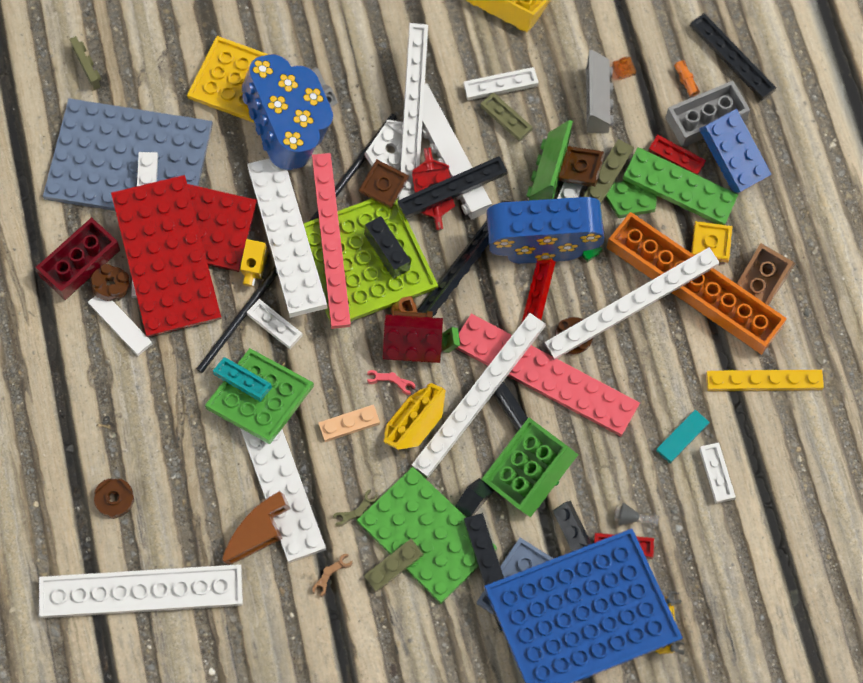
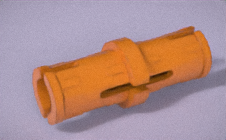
M681 60L675 63L674 67L680 76V82L684 84L689 96L694 97L699 94L700 90L694 81V75L688 70L685 61Z

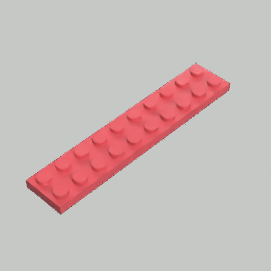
M470 314L459 333L460 346L455 349L489 366L512 335ZM532 345L507 375L622 437L640 402L558 359L554 360L551 355Z

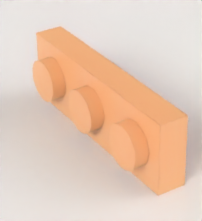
M373 404L318 422L324 442H328L379 425L380 420Z

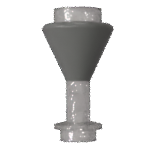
M622 503V506H616L614 521H617L619 526L643 522L651 524V528L658 527L659 515H656V513L653 516L639 514L627 504Z

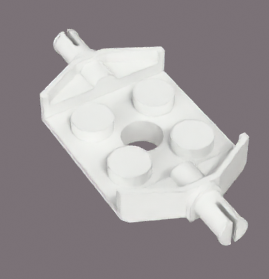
M386 121L365 152V157L371 166L378 159L397 170L400 169L403 122ZM392 146L395 152L388 153L385 147Z

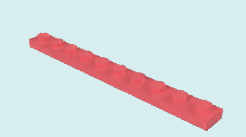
M331 153L313 154L312 163L331 329L347 328L351 326Z

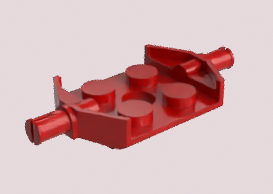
M431 147L428 148V152L427 148L423 149L425 160L412 171L415 193L427 188L431 184H437L450 178L449 165L434 160ZM454 199L423 211L421 214L432 217L435 220L436 230H439V226L440 230L444 229L442 216L455 207Z

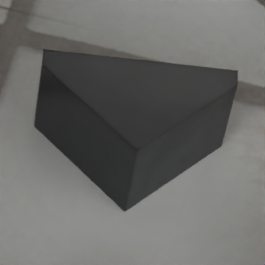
M479 478L466 488L455 507L465 517L473 516L495 490Z

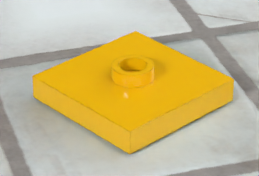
M695 221L691 253L696 255L710 247L719 262L728 263L732 226Z

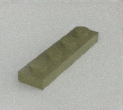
M618 139L601 166L596 187L589 186L583 197L596 198L602 204L633 153L634 147Z

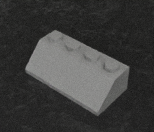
M589 50L586 65L587 132L609 133L610 126H613L614 116L610 115V110H613V99H610V94L613 93V83H610L613 67L609 66L608 58L594 50Z

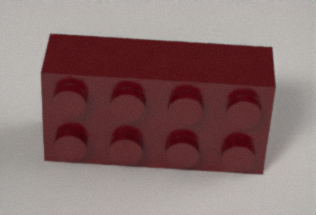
M91 217L35 268L39 277L66 300L91 278L97 269L112 259L120 251L118 241Z

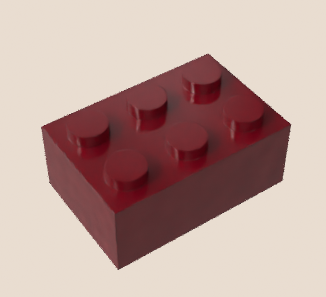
M386 314L383 359L440 363L443 318Z

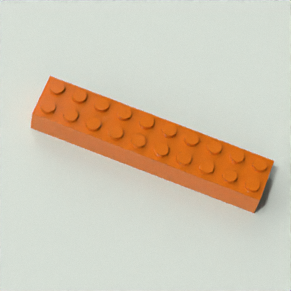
M632 212L626 216L610 236L606 247L652 280L695 256ZM714 268L671 292L761 355L783 328L787 320L786 317Z

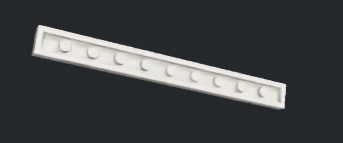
M409 24L400 171L409 175V179L398 200L415 193L412 171L420 165L428 25Z
M709 247L547 340L545 345L555 360L719 265V261Z
M531 313L528 314L413 462L412 466L426 477L432 474L545 328L546 324Z

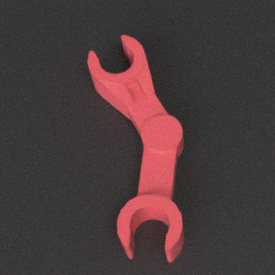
M375 370L367 372V375L375 376V379H367L369 384H375L378 381L394 382L406 395H411V392L406 390L407 386L415 389V384L412 381L401 379L394 372L377 373Z

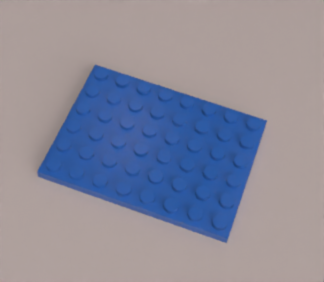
M633 529L603 539L484 587L525 683H576L683 639Z

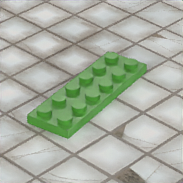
M637 147L622 178L635 186L720 225L726 224L738 197V194Z

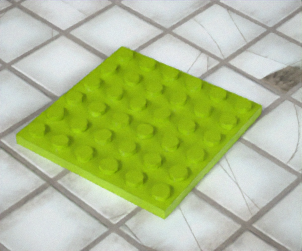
M369 199L337 211L350 322L391 307L403 297L412 296V298H415L438 287L415 235L398 205V200L392 209L373 199ZM382 216L411 260L410 270L394 279L364 235L365 224ZM319 218L303 223L326 299L327 309L325 311L330 320Z

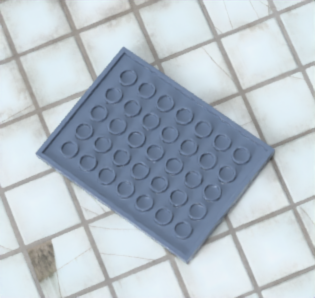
M69 98L43 198L44 200L115 211L111 192L137 186L139 152L158 153L157 181L185 175L187 184L199 186L213 122Z

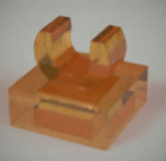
M626 56L613 62L612 66L618 80L636 75V70L630 57Z

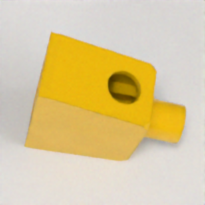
M246 240L240 268L244 275L243 285L254 287L256 278L261 279L269 253L266 244L263 242Z

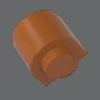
M412 296L401 298L391 307L393 315L394 309L400 310V312H417Z

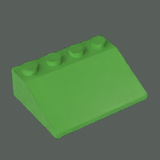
M568 120L550 131L547 139L543 138L541 144L543 153L538 155L536 161L538 170L533 171L531 181L534 182L533 187L529 186L526 197L529 198V201L554 198L559 174L567 147L569 146L573 121Z
M529 417L482 480L531 518L578 454Z

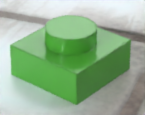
M451 327L442 333L443 352L449 353L460 346L458 328Z

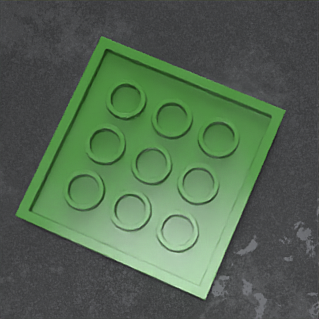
M249 348L238 362V365L271 383V390L260 402L223 381L205 404V407L210 412L262 441L271 444L312 390L314 383Z

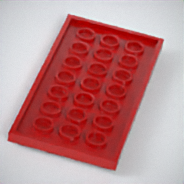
M185 175L111 192L146 336L151 337L222 319Z

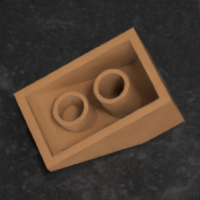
M760 243L737 285L769 306L796 263Z

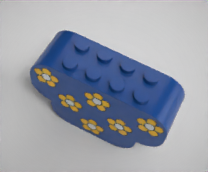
M264 55L252 61L242 84V97L244 103L249 108L250 118L255 122L256 132L262 139L263 149L267 151L270 160L277 167L284 170L301 168L309 162L316 146L322 142L333 120V111L321 83L311 69L304 66L291 67L289 62L279 55Z
M576 197L502 202L490 206L486 212L490 252L499 256H508V260L513 263H537V261L552 259L555 262L569 261L580 257L583 251L598 248L604 243L601 203L596 198Z

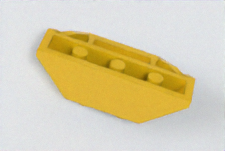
M430 383L426 388L420 389L409 396L386 424L383 442L398 450L419 446L442 418L446 390Z

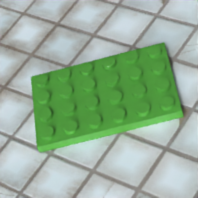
M414 467L403 475L357 519V523L390 555L410 539L415 541L424 556L406 570L440 604L479 568L463 521L466 517Z

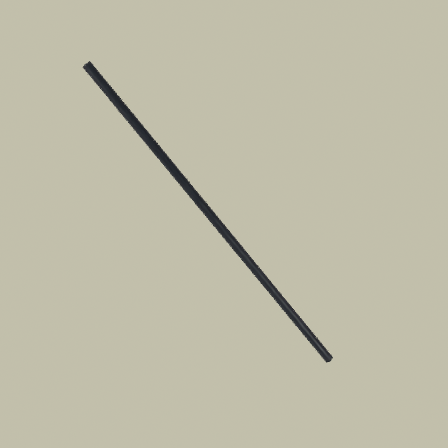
M391 113L387 120L395 121L397 116ZM386 121L336 185V197L365 161V152ZM318 210L310 219V221L319 218ZM274 266L196 368L200 373L205 371L247 316V311L259 300L278 275L276 266Z

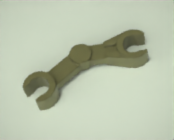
M371 489L365 492V499L354 511L335 513L333 519L337 517L343 519L341 522L335 523L336 526L341 527L351 519L359 518L370 504H374L377 501V494L373 499H368Z

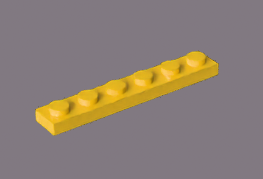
M822 370L707 371L706 373L707 391L823 390L824 388Z

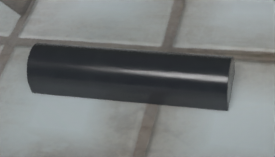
M503 381L493 393V396L518 432L528 417Z

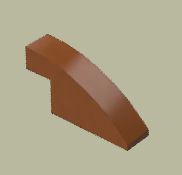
M281 491L273 494L256 506L238 526L222 558L226 564L232 565L282 539L273 518L291 508Z

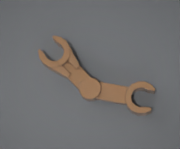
M343 554L338 562L324 568L322 577L313 586V594L320 587L323 589L321 597L326 594L329 577L341 568H350L353 561L347 564L342 562L343 559L349 557L348 554Z

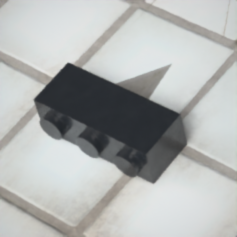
M382 216L365 224L364 235L392 278L394 279L409 271L411 260Z

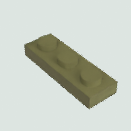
M76 36L70 38L72 49L93 90L101 88L99 80H101L98 70H93L92 66H94L90 55L86 56L85 52L87 50L83 41L79 42Z
M494 92L480 104V107L519 142L533 129L527 121Z
M410 539L364 576L374 590L378 592L424 556L415 541Z

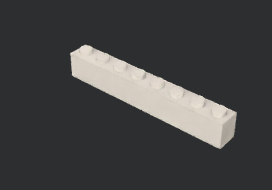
M426 83L424 86L422 135L425 139L429 140V147H431V152L437 155V161L449 165L450 177L473 167ZM483 186L456 197L457 200H461L463 212L465 215L468 214L471 220L486 214L487 209L492 206Z

